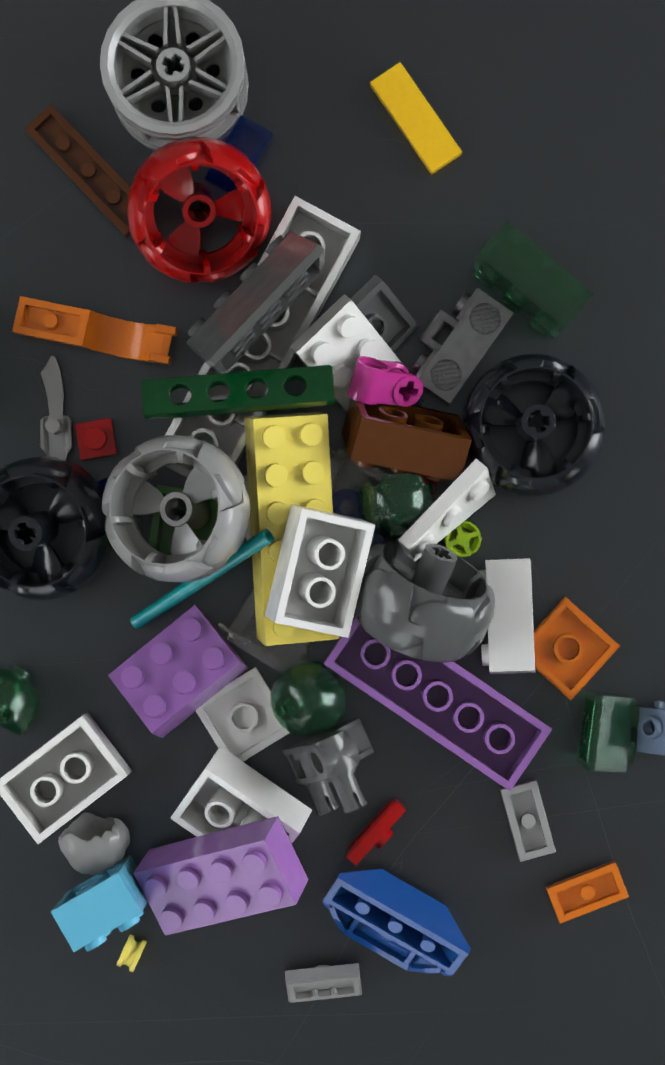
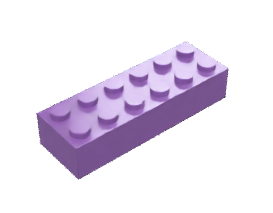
M357 616L353 618L349 638L340 637L324 661V665L509 791L512 790L552 731V728L454 661L442 663L421 660L387 647L364 630Z

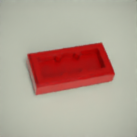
M396 797L392 798L347 847L346 857L355 866L374 845L380 849L393 835L394 832L390 828L406 811L405 806Z

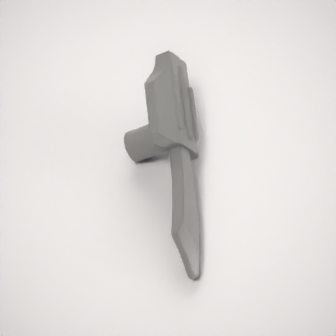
M52 355L40 373L45 386L49 416H45L40 420V445L47 456L67 461L72 448V420L66 415L63 416V381L57 359Z

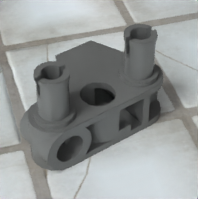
M360 718L345 721L282 750L284 756L287 755L294 771L296 784L306 787L317 816L331 812L330 809L335 810L339 807L328 782L333 783L344 808V813L352 812L359 809L358 806L363 807L367 804L353 773L356 771V767L361 759L374 753Z

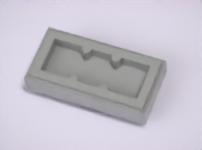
M359 963L335 966L318 965L314 968L285 971L288 1001L291 1003L362 995Z

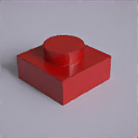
M112 418L74 424L81 461L119 455Z

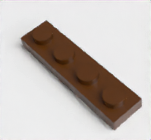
M50 104L24 128L25 131L127 238L131 234L127 215L129 185L58 110Z

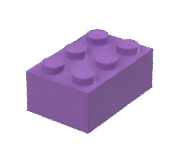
M194 605L108 676L149 731L163 738L221 689L244 673L248 666L208 615L197 605Z

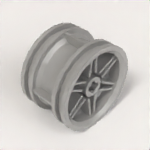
M135 0L118 13L107 29L100 55L102 82L121 124L134 139L147 148L156 151L175 140L181 141L193 137H207L222 141L233 131L242 118L247 104L249 81L242 40L234 23L220 7L210 0ZM194 33L200 37L195 42L189 45L186 44V38L190 34ZM154 35L161 37L163 40L162 47L159 49L149 44L150 37ZM177 64H180L182 72L174 71L172 76L169 75L167 68H175ZM212 65L220 68V74L216 78L206 73L207 69ZM135 69H141L145 72L136 80L131 78V73ZM196 99H200L203 102L202 108L198 111H192L189 108V104L193 103ZM155 101H161L166 104V108L163 112L157 113L152 110V104Z

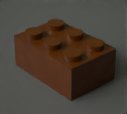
M352 398L350 399L341 432L350 460H353L355 464L365 468H374L375 465L388 467L392 472L404 476H409L412 472L422 474L429 480L438 483H446L447 480L455 481L462 474L472 442L458 414L415 405L407 407L387 404L370 405L358 402Z

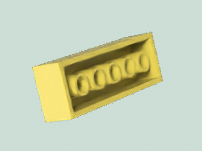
M308 412L244 417L248 494L251 507V538L264 529H268L274 537L272 543L252 555L257 639L265 646L339 639V636L274 623L265 616L291 504L333 513L328 414Z

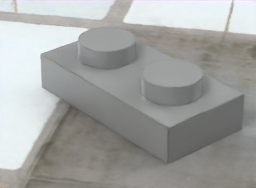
M532 779L515 784L511 791L504 787L499 788L519 861L522 862L555 853L556 850L537 780Z

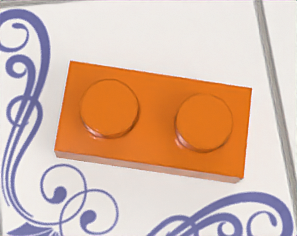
M614 860L545 886L560 924L629 897Z

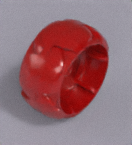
M193 137L181 141L175 140L160 147L142 163L134 176L128 193L127 215L135 245L155 269L170 278L182 282H216L238 273L257 256L259 248L269 232L271 202L261 174L244 153L221 140ZM199 166L217 169L231 178L237 189L213 201L210 190L204 184L193 182L188 167H191L192 171L199 170ZM159 189L179 201L185 222L177 227L167 240L164 239L163 233L157 228L154 219V203L158 200ZM197 200L205 203H200V209H193L191 203ZM215 215L239 221V230L226 245L209 253L206 252V249H201L200 228L212 223Z

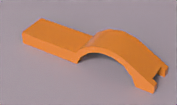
M20 296L12 332L23 336L82 347L126 359L171 365L172 358L168 356L172 336H177L178 328L162 324L152 325L126 321L87 309Z

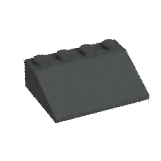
M292 231L286 238L279 235L266 249L265 252L268 254V257L259 266L255 262L251 264L240 277L243 283L233 293L227 290L215 302L213 307L217 310L207 321L203 317L200 318L187 333L191 337L186 342L188 346L217 374L227 373L325 269V251L319 244Z

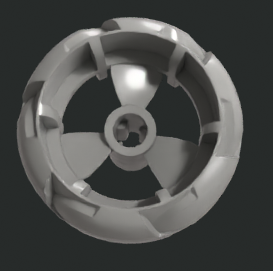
M167 435L143 442L135 447L136 450L119 461L107 480L102 498V511L106 515L105 532L107 538L123 562L139 574L158 581L181 583L208 577L221 569L231 555L238 551L247 534L251 507L250 498L243 483L245 481L244 477L227 454L205 441L182 435ZM183 463L194 466L185 482L183 493L171 492L164 497L158 489L149 482H146L148 479L153 480L158 475L156 470L166 465ZM209 498L218 500V513L213 531L208 540H199L192 529H200L209 521L211 510L206 500ZM160 512L161 518L165 523L175 526L171 554L159 552L146 542L139 529L143 526L142 519L137 518V515Z

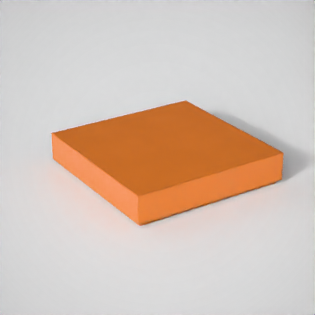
M565 596L534 629L535 669L569 700H572L620 647L618 643Z

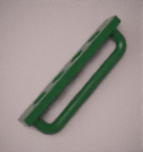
M331 365L144 379L141 381L142 412L145 419L186 418L301 409L333 405L335 403ZM294 379L301 380L306 384L304 393L288 394L284 388L290 380ZM260 382L267 386L268 392L265 396L249 397L246 393L247 388L252 383ZM217 385L225 386L230 391L228 398L222 400H211L208 397V393L211 388ZM184 388L190 391L191 398L188 402L172 403L170 395L176 389Z

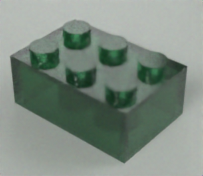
M508 220L478 254L473 264V268L477 270L474 274L476 278L490 289L493 286L498 288L505 294L502 298L503 301L518 313L521 310L526 312L533 318L530 322L531 325L546 337L551 334L556 338L594 295Z

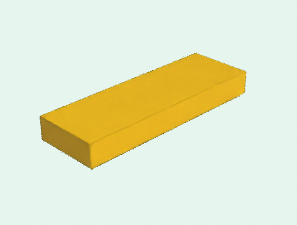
M401 62L370 82V87L431 175L462 155V150Z

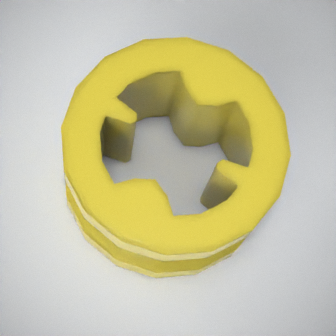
M130 934L116 965L119 967L127 965L129 971L133 973L147 941L137 942L134 939V935Z

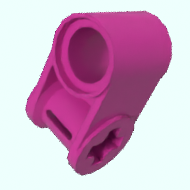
M361 356L357 358L347 395L353 400L364 404H387L407 407L415 404L423 394V383L416 375L409 374L408 369L401 362Z

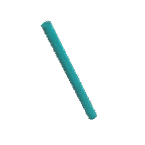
M268 529L262 530L241 544L238 551L232 554L226 564L217 572L200 580L183 582L130 618L132 626L140 629L272 543L274 541L273 534Z

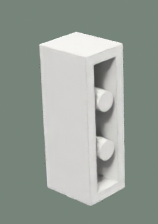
M530 558L485 560L486 570H479V572L485 578L487 585L493 589L495 607L493 618L488 627V643L481 644L482 666H489L490 674L535 673Z

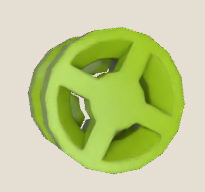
M464 521L443 538L444 547L462 558L477 552L482 538L476 525L469 521Z

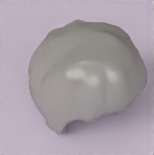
M84 812L58 837V843L61 852L74 870L81 874L96 876L112 869L117 862L123 859L125 850L130 844V833L127 826L120 819L113 817L104 819L90 812Z

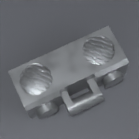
M476 288L472 296L467 292L463 294L453 309L458 313L456 319L439 309L418 338L421 343L433 351L430 355L423 352L411 371L416 373V376L422 381L423 390L447 407L514 313L479 288ZM445 325H448L453 331L443 345H440L435 340Z

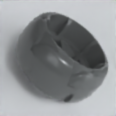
M399 538L386 543L379 542L371 546L354 616H357L359 623L369 635L387 647L407 656L442 663L461 659L465 655L471 654L480 645L494 615L495 596L493 589L487 585L485 578L476 568L457 556L450 549L438 544H427L422 556L415 562L404 553L398 541Z

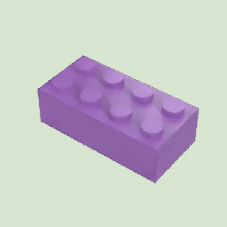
M278 816L149 849L133 873L165 936L296 905L309 880Z

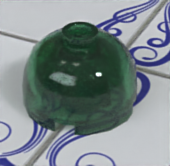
M413 474L382 476V484L373 487L370 480L359 489L362 518L367 522L375 524L374 532L376 534L387 537L390 541L399 542L398 539L434 503L433 484L429 481L428 485L424 484V477Z
M308 660L292 665L284 670L273 684L270 693V705L274 717L280 726L289 733L303 737L325 733L337 726L335 724L338 718L342 717L345 712V693L341 681L336 675L331 677L329 672L323 669L327 666L322 662Z
M12 666L10 670L0 667V727L17 735L22 733L26 735L39 712L40 700L37 690L29 683L32 677L23 669Z

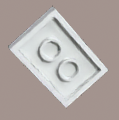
M345 294L290 346L307 367L332 366L335 400L346 413L351 399L347 395V391L358 357L365 356L378 360L401 362L354 302Z

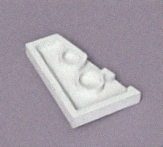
M475 459L398 539L404 553L414 562L422 556L427 544H437L496 495L488 468Z

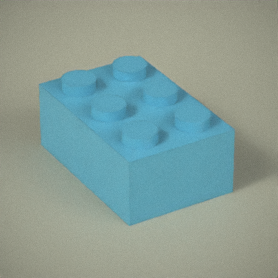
M131 855L117 862L112 869L93 876L67 891L51 910V914L73 952L82 947L88 952L107 940L106 936L111 933V930L118 927L119 931L123 932L140 921L139 917L144 914L143 910L148 907V901L133 874L137 865Z

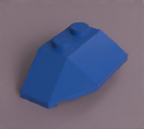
M383 869L339 873L322 900L325 907L329 908L332 918L344 935L406 971L428 974L442 973L444 976L452 977L470 952L471 948L446 905Z

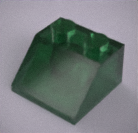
M586 690L577 764L587 771L626 772L627 764L633 763L635 755V742H630L632 727L638 726L640 715L639 705H635L634 697Z

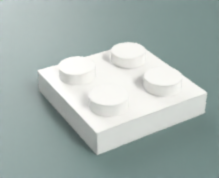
M257 667L252 668L230 682L196 710L217 747L221 746L243 762L295 730Z

